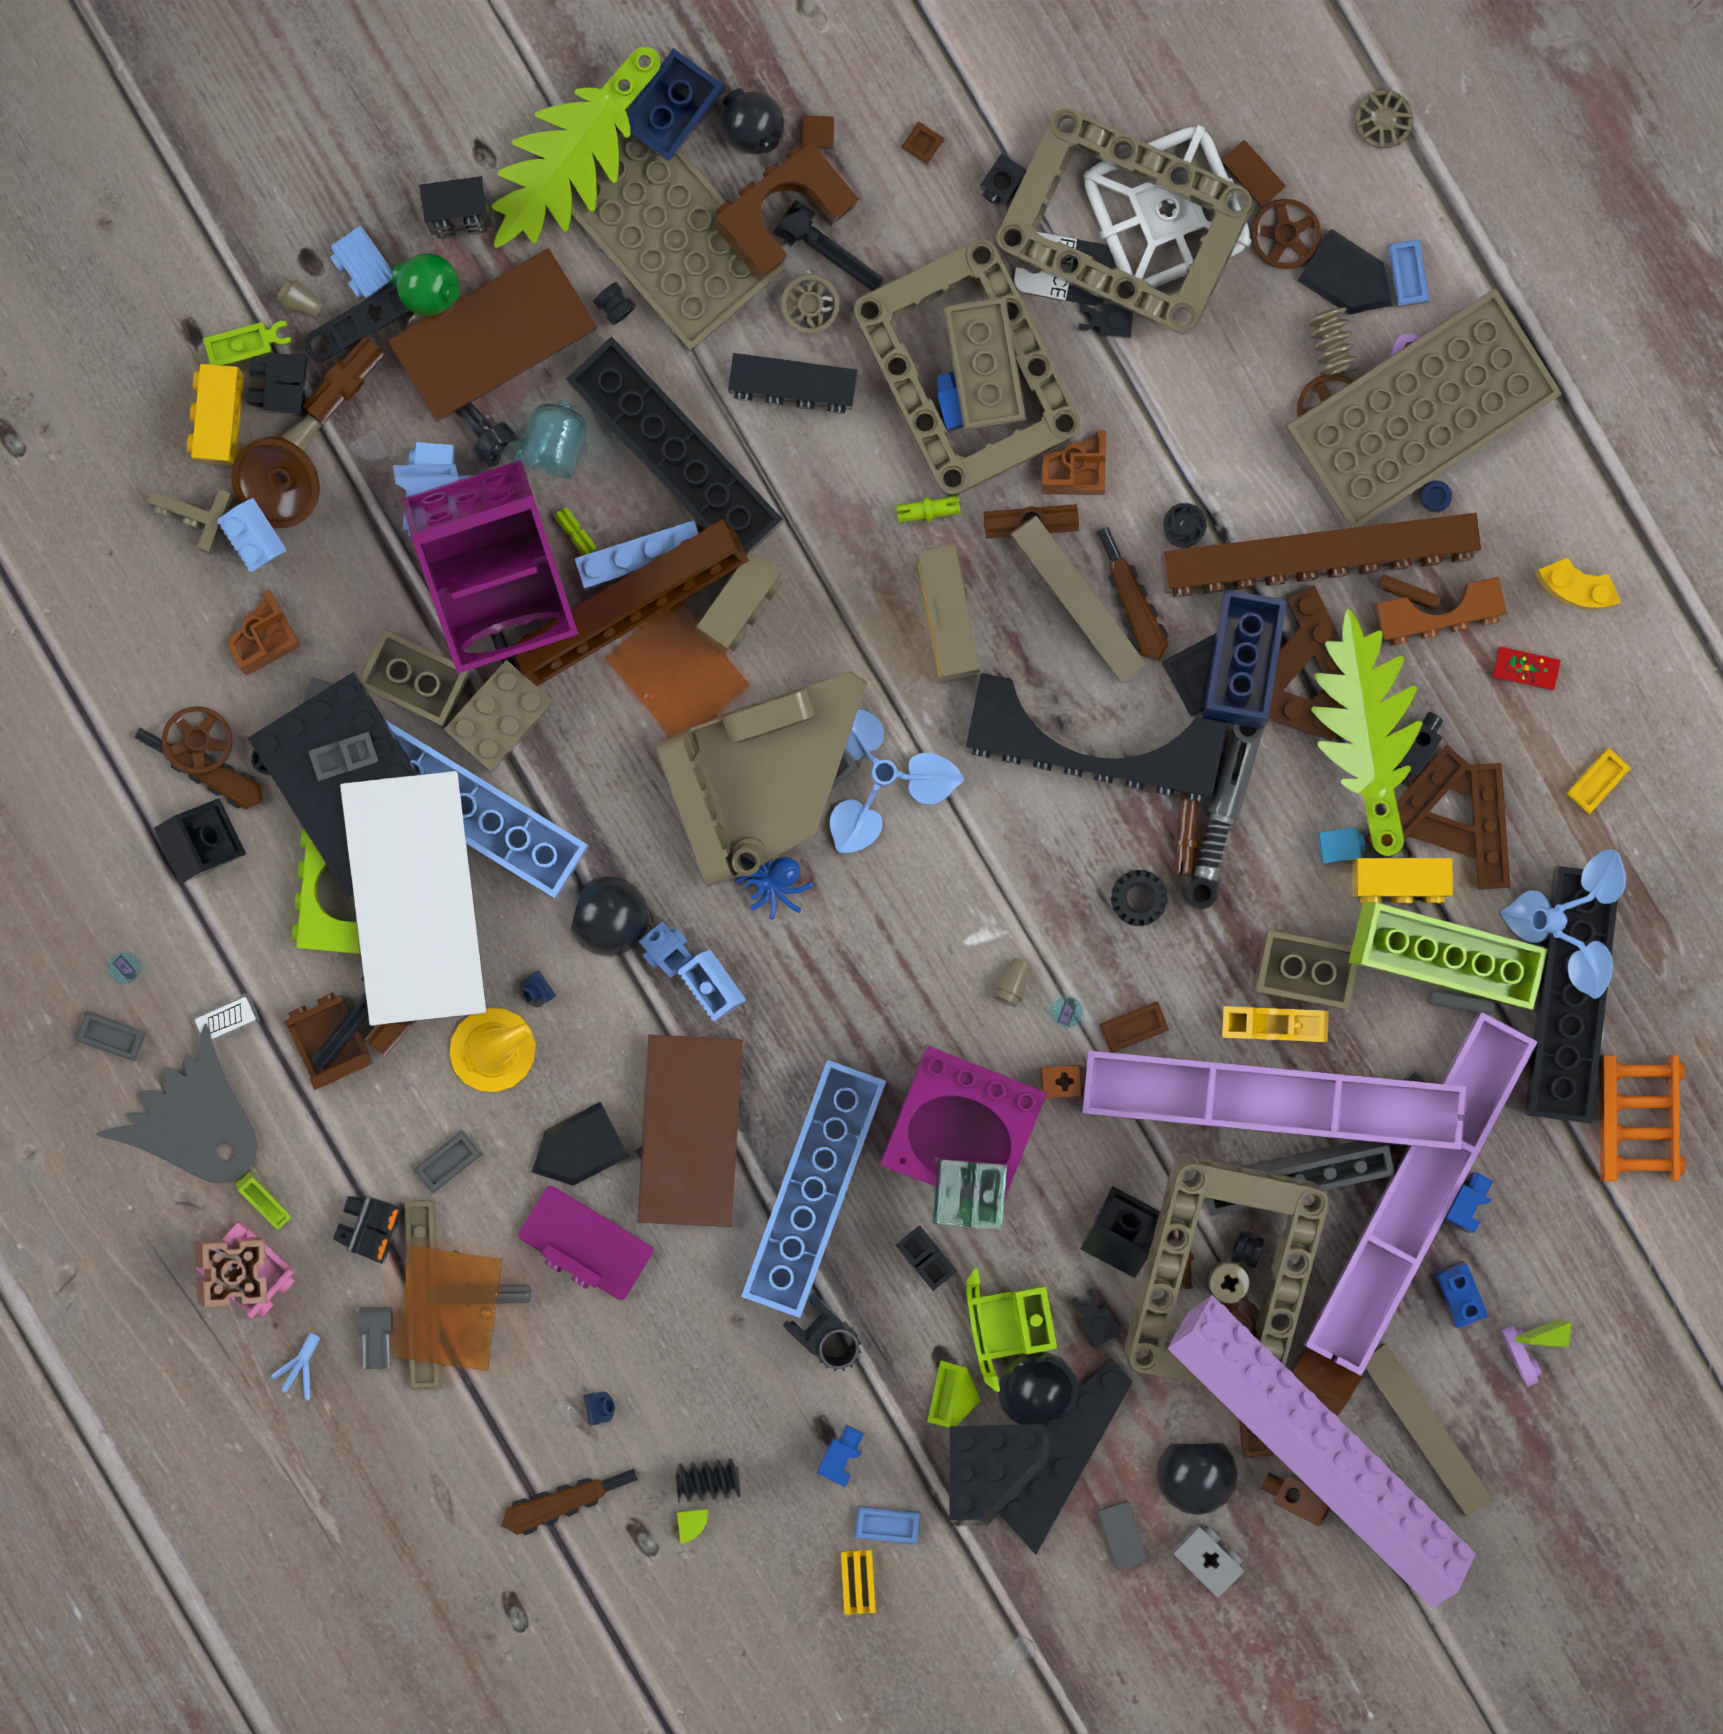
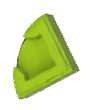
M708 1508L677 1512L680 1544L695 1539L703 1531L708 1519Z

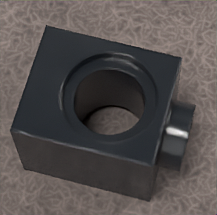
M1001 153L980 184V189L984 191L982 196L996 206L999 202L1006 206L1020 186L1027 170ZM998 175H1005L1009 178L1011 185L1005 190H1000L994 186L993 179Z

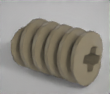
M1346 307L1317 313L1316 317L1309 321V326L1319 327V329L1311 334L1312 338L1321 340L1314 345V350L1324 352L1317 357V362L1327 364L1319 370L1320 375H1340L1359 369L1349 366L1350 363L1357 360V356L1347 355V351L1354 348V344L1344 343V339L1351 336L1352 333L1342 331L1341 329L1349 323L1348 319L1339 318V315L1346 311Z
M1219 1262L1208 1272L1206 1281L1208 1290L1221 1302L1236 1303L1248 1292V1275L1243 1268L1234 1262ZM1225 1275L1235 1278L1231 1282V1289L1221 1286L1225 1282Z

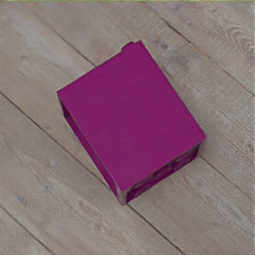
M522 460L402 498L410 535L457 674L578 635ZM540 618L560 619L550 630L525 642L489 652H465V649L485 635L497 634L503 631L504 627L513 624L524 625Z
M925 1045L881 1156L880 1165L1000 1212L1047 1093L947 1052Z

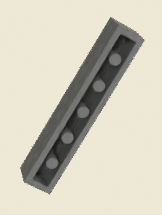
M1354 1141L1243 1166L1245 1168L1312 1181L1322 1191L1395 1175L1388 1143ZM1204 1197L1210 1216L1250 1207Z

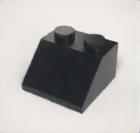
M220 798L174 815L154 827L180 884L205 875L246 855Z
M1112 1186L1090 1226L1080 1249L1136 1278L1148 1259L1160 1211Z

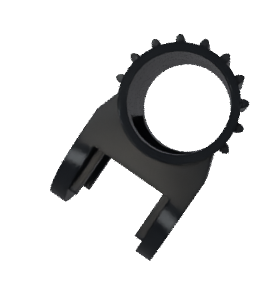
M812 1293L808 1298L811 1300L812 1307L820 1313L817 1319L805 1331L793 1320L791 1322L786 1320L783 1326L810 1353L816 1355L819 1362H823L826 1369L830 1367L834 1371L837 1369L845 1371V1368L848 1366L852 1368L854 1361H859L857 1358L858 1354L862 1353L859 1348L861 1342L858 1339L857 1333L846 1321L842 1322L837 1313L823 1300ZM838 1332L850 1335V1347L842 1356L828 1357L822 1353L823 1343L830 1335Z

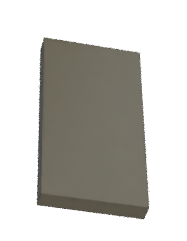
M1005 296L944 306L943 310L964 431L1026 421Z

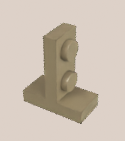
M219 489L210 512L151 491L147 503L155 506L153 512L171 518L172 513L184 517L182 523L200 529L201 524L205 525L197 548L213 554L222 530L220 529L221 524H217V520L229 511L234 496L229 492Z

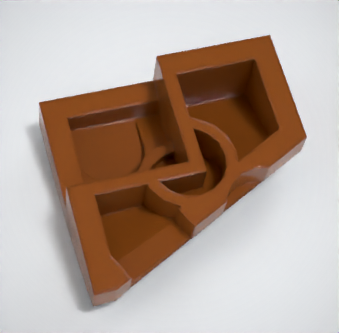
M1106 430L1097 431L1096 436L1080 443L1077 440L1068 444L1066 449L1062 451L1055 450L1044 455L1042 493L1054 495H1105Z
M270 589L262 594L264 599L253 614L251 612L248 613L243 620L241 629L234 632L227 642L239 669L246 676L301 646Z

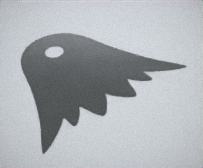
M205 1023L200 1036L197 1062L189 1054L185 1055L184 1064L187 1076L165 1066L162 1074L166 1094L150 1090L139 1092L140 1098L149 1114L128 1113L127 1117L135 1124L134 1126L112 1128L101 1131L96 1135L145 1150L175 1164L202 1180L212 1183H226L240 1178L250 1169L256 1157L257 1144L254 1130L222 1071L208 1026ZM227 1142L233 1146L234 1156L230 1160L223 1161L217 1157L216 1148L220 1143Z

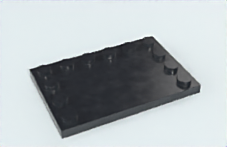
M355 671L248 737L251 745L347 898L354 895L340 785L419 775ZM369 732L379 762L318 781L308 751Z

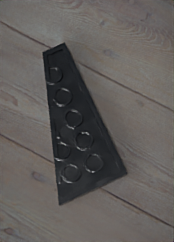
M1112 1358L1079 1387L1077 1403L1071 1410L1069 1417L1057 1425L1047 1427L1050 1430V1461L1041 1471L1038 1470L1016 1497L998 1512L1035 1555L1133 1382Z

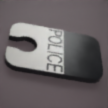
M1037 232L1046 239L1056 243L1059 241L1090 255L1095 261L1109 268L1112 266L1113 256L1107 245ZM1067 258L1063 261L1061 268L1066 273H1072L1077 269L1078 261L1075 258ZM1016 267L1014 284L1022 293L1089 306H1097L1104 301L1043 271L1032 274L1026 269Z

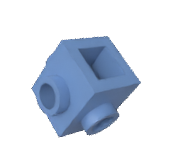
M663 921L639 941L647 951L643 954L647 962L654 969L660 966L670 978L694 958L684 946L688 940L677 927L670 930Z

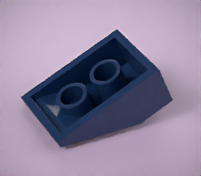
M673 48L661 64L657 74L646 85L628 110L630 134L670 162L725 92L724 84Z

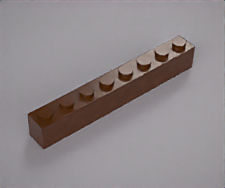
M724 519L713 523L694 537L682 541L674 549L657 556L652 562L642 568L630 572L625 578L615 584L603 588L600 593L590 599L575 605L571 609L578 635L515 655L523 675L536 686L541 685L748 562L749 560L736 531ZM551 619L546 625L533 633L524 635L521 640L511 646L545 633L553 628L560 619Z

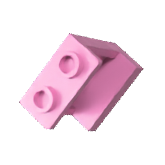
M240 1221L222 1240L227 1242L228 1247L233 1246V1238L258 1236ZM266 1243V1265L258 1266V1274L266 1277L267 1303L242 1305L235 1301V1297H230L247 1313L250 1319L255 1318L257 1315L263 1318L274 1306L270 1300L278 1291L283 1295L295 1283V1280L291 1277L297 1271ZM197 1266L196 1270L204 1276V1269Z

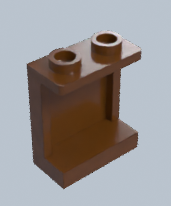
M334 992L317 999L318 1006L307 1010L304 1005L289 1012L290 1019L284 1021L311 1077L310 1081L314 1090H318L374 1064L359 1029L325 1070L311 1060L350 1012L344 996L335 997Z

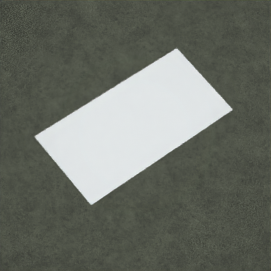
M457 771L341 784L370 1025L486 1013Z

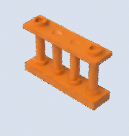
M1600 1055V1180L1617 1181V1174H1622V1171H1669V1180L1680 1181V1174H1685V1157L1680 1155L1679 1080H1684L1685 1067L1684 1062L1679 1061V1055H1668V1065H1622L1621 1062H1616V1055ZM1622 1077H1668L1669 1096H1622L1621 1093H1617V1080H1621ZM1669 1108V1127H1622L1621 1124H1617V1112H1621L1622 1109ZM1622 1140H1669V1159H1622V1156H1617V1143H1622Z

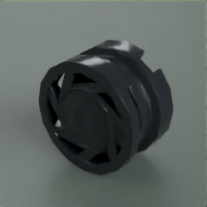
M1179 503L1171 507L1165 514L1162 522L1163 534L1166 540L1171 545L1180 548H1189L1196 545L1204 536L1207 528L1203 511L1190 503Z

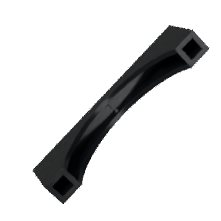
M981 673L966 747L972 749L971 755L990 758L991 753L1003 755V762L1020 765L1021 759L1032 761L1033 768L1051 771L1052 766L1064 768L1063 774L1082 777L1083 772L1095 774L1094 780L1112 784L1113 778L1124 780L1125 787L1143 790L1144 785L1156 787L1155 793L1174 796L1175 791L1187 793L1186 799L1204 803L1205 797L1212 798L1227 723L1196 717L1179 736L1151 752L1127 758L1093 757L1068 749L1044 734L1022 707L1012 679Z

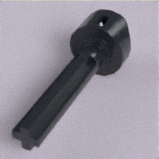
M795 200L773 231L774 235L790 247L796 241L799 242L802 239L807 245L818 251L871 291L876 290L884 278L824 235L816 227L811 226L813 223L811 220L816 213L800 201Z
M472 403L455 412L473 433L479 437L478 442L474 446V451L489 468L499 465L502 452L509 443L521 441L505 422L492 426Z
M366 992L311 1059L323 1070L329 1066L368 1018Z

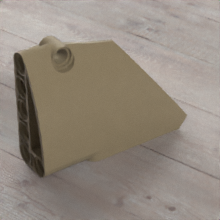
M849 671L730 711L719 719L662 737L658 741L657 752L703 880L708 887L740 876H750L756 873L761 865L816 835L867 684L865 680ZM751 853L756 863L751 866L745 865L741 860V854Z

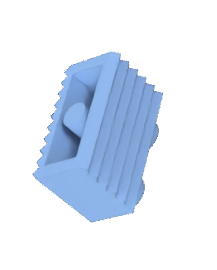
M362 226L357 227L330 246L335 253L330 256L331 260L340 273L345 269L352 278L348 284L358 298L364 295L368 299L393 284L392 269Z
M253 498L236 506L217 520V524H221L220 529H223L224 534L228 535L227 539L231 540V545L235 546L234 550L238 551L239 556H242L241 561H245L244 566H247L250 572L263 567L287 551Z
M711 950L698 954L678 970V974L682 975L683 980H686L685 984L689 985V990H693L692 995H697L696 1000H700V1005H704L703 1010H707V1015H711V1020L715 1021L727 1016L746 1001V998Z

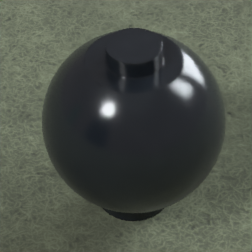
M741 88L731 91L722 102L726 108L722 116V130L726 140L733 148L746 154H760L773 151L778 146L784 129V117L779 105L774 99L764 93L754 91L745 93Z

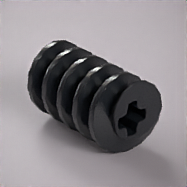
M732 1458L728 1459L726 1468H723L719 1459L715 1461L713 1469L710 1468L707 1461H703L701 1470H698L695 1462H691L687 1472L683 1464L678 1463L676 1470L678 1503L682 1494L685 1495L688 1502H692L694 1493H697L700 1501L705 1500L707 1492L710 1493L713 1500H717L719 1490H722L726 1499L730 1498L732 1489L735 1490L738 1498L741 1497L739 1471Z

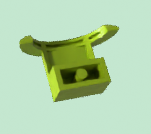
M974 1268L966 1280V1296L975 1350L984 1382L996 1392H999L998 1377L991 1359L1057 1349L1046 1286L1039 1285L980 1297L978 1268Z

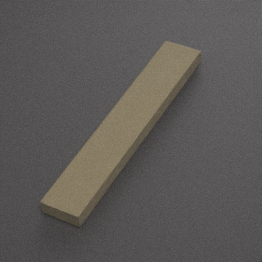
M1036 515L1010 534L1120 683H1124L1147 665Z
M403 1201L409 1388H442L439 1305L437 1304L436 1201Z
M1386 1343L1381 1345L1371 1356L1365 1368L1463 1513L1469 1516L1491 1501L1492 1497Z

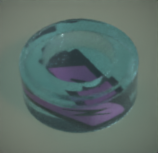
M119 953L109 963L110 976L121 984L134 982L141 973L140 961L131 953Z
M1073 997L1058 999L1052 1007L1053 1020L1061 1027L1071 1028L1076 1026L1083 1017L1081 1003Z

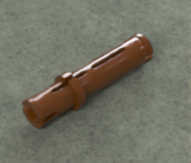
M1181 792L1177 839H1173V846L1176 847L1172 874L1182 875L1183 870L1185 876H1192L1194 848L1198 846V842L1195 841L1199 802L1186 799L1187 793Z

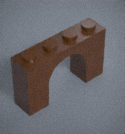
M812 142L804 148L801 144L796 146L787 154L788 160L781 166L777 163L773 164L763 173L765 177L758 184H755L753 181L750 182L739 192L740 198L733 203L730 200L724 202L715 211L717 216L712 225L759 282L780 267L788 256L762 222L761 204L768 196L779 191L800 193L809 199L830 226L854 209L859 200Z

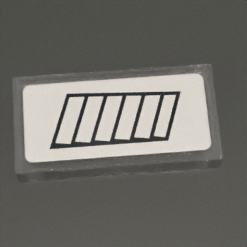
M249 992L190 1018L199 1039L204 1024H207L212 1043L261 1021Z

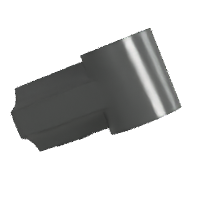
M360 1307L359 1330L360 1335L363 1336V1369L391 1368L390 1335L393 1332L392 1307Z

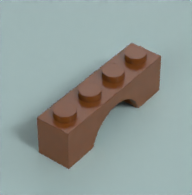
M1499 577L1466 584L1462 599L1457 607L1443 615L1426 614L1418 610L1407 597L1374 605L1378 628L1383 632L1382 642L1389 641L1390 646L1409 642L1408 636L1420 634L1421 639L1439 636L1438 630L1448 627L1451 628V633L1470 629L1469 623L1480 620L1482 626L1500 622L1499 616L1507 614Z

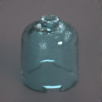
M558 400L557 404L545 403L536 407L531 413L521 437L515 459L517 461L522 460L523 465L534 469L536 464L548 468L547 475L571 479V476L576 471L587 436L586 421L582 415L574 411L575 405L564 400Z

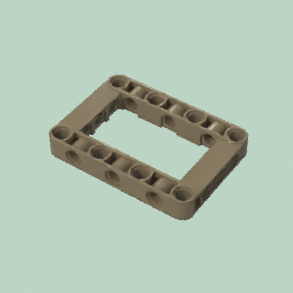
M1063 108L1056 111L1049 122L998 230L997 242L1002 251L1014 259L1170 331L1185 335L1190 334L1197 328L1252 212L1253 204L1251 195L1245 188L1073 109ZM1064 119L1075 121V128L1070 133L1059 131V124ZM1124 144L1130 146L1132 153L1128 158L1119 159L1115 156L1117 147ZM1075 149L1214 212L1210 228L1200 240L1201 245L1193 263L1189 264L1186 278L1178 293L1168 295L1161 292L1142 279L1116 267L1115 269L1109 268L1095 261L1090 255L1059 241L1058 243L1053 242L1036 232ZM1182 170L1187 172L1189 177L1185 184L1175 185L1171 181L1172 175L1176 171ZM1236 196L1242 197L1246 201L1244 208L1240 211L1229 209L1228 202L1231 198ZM1011 232H1018L1022 235L1020 244L1015 247H1010L1005 243L1007 235ZM1067 258H1075L1078 261V267L1072 273H1066L1061 268L1063 261ZM1123 284H1131L1135 287V292L1129 299H1122L1118 296V289ZM1180 310H1188L1192 315L1190 322L1186 325H1179L1174 321L1175 314Z
M983 239L976 240L857 300L854 307V317L937 487L943 494L947 496L960 495L1073 439L1080 429L1079 415L993 243ZM980 249L986 250L991 258L989 262L983 265L976 263L973 259L974 252ZM974 280L984 300L1005 296L1006 304L1014 306L1018 311V316L1014 320H1009L1017 368L1042 417L1037 422L1019 430L1018 428L1014 430L1012 434L999 441L986 444L982 449L968 456L959 457L948 438L947 430L931 398L929 399L919 378L920 376L904 343L900 341L894 329L892 320ZM872 304L877 307L879 313L874 319H865L861 315L862 307ZM900 360L904 362L906 370L902 375L897 376L890 373L888 366L892 361ZM1033 361H1040L1044 364L1046 371L1041 376H1033L1028 370V365ZM921 416H928L933 420L934 426L929 431H921L916 426L917 419ZM1060 417L1070 418L1073 423L1072 430L1066 433L1059 431L1055 424L1056 420ZM951 471L958 473L961 477L960 485L954 488L948 487L943 480L945 474Z
M1182 1156L1174 1162L1125 1342V1355L1136 1371L1204 1385L1168 1350L1170 1343L1166 1342L1204 1197L1288 1214L1284 1234H1280L1271 1267L1273 1275L1268 1294L1264 1293L1255 1327L1257 1331L1256 1339L1268 1348L1284 1366L1286 1365L1328 1209L1327 1196L1316 1183L1192 1156ZM1190 1169L1196 1170V1175L1193 1179L1189 1181L1183 1180V1175L1186 1171ZM1308 1195H1316V1199L1311 1205H1303V1201ZM1174 1229L1181 1230L1178 1238L1174 1240L1167 1239L1170 1231ZM1300 1254V1259L1297 1263L1293 1265L1287 1264L1291 1255ZM1155 1290H1165L1161 1298L1151 1299ZM1276 1314H1284V1318L1280 1323H1271L1272 1318ZM1140 1349H1149L1146 1357L1142 1359L1136 1358V1354Z

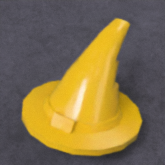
M486 1008V1013L470 1014L458 1025L451 1038L449 1056L454 1072L465 1084L479 1091L499 1092L515 1086L528 1074L535 1059L536 1043L531 1028L521 1016L507 1009Z

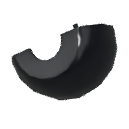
M604 876L590 880L585 884L575 909L571 924L572 935L582 948L595 955L612 957L626 953L639 943L647 930L649 913L645 899L634 885L621 878Z
M1042 1351L1024 1355L1004 1370L999 1381L1000 1391L998 1392V1397L1002 1409L1011 1420L1019 1424H1043L1046 1427H1050L1069 1417L1071 1410L1077 1403L1079 1386L1073 1370L1062 1358Z
M1171 1443L1160 1457L1157 1469L1159 1489L1169 1504L1183 1513L1194 1515L1214 1512L1226 1504L1235 1491L1238 1476L1235 1458L1223 1443Z

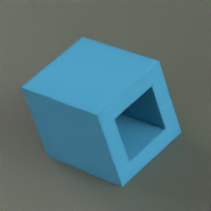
M1357 827L1317 833L1322 864L1361 858V852L1366 850L1364 835L1357 832Z

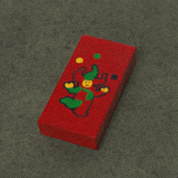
M1499 647L1492 678L1554 691L1561 660Z

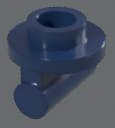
M539 970L521 982V997L527 1004L533 1007H540L545 1002L547 1003L556 997V994Z
M593 1392L583 1395L590 1426L611 1421L615 1412V1403L607 1392Z

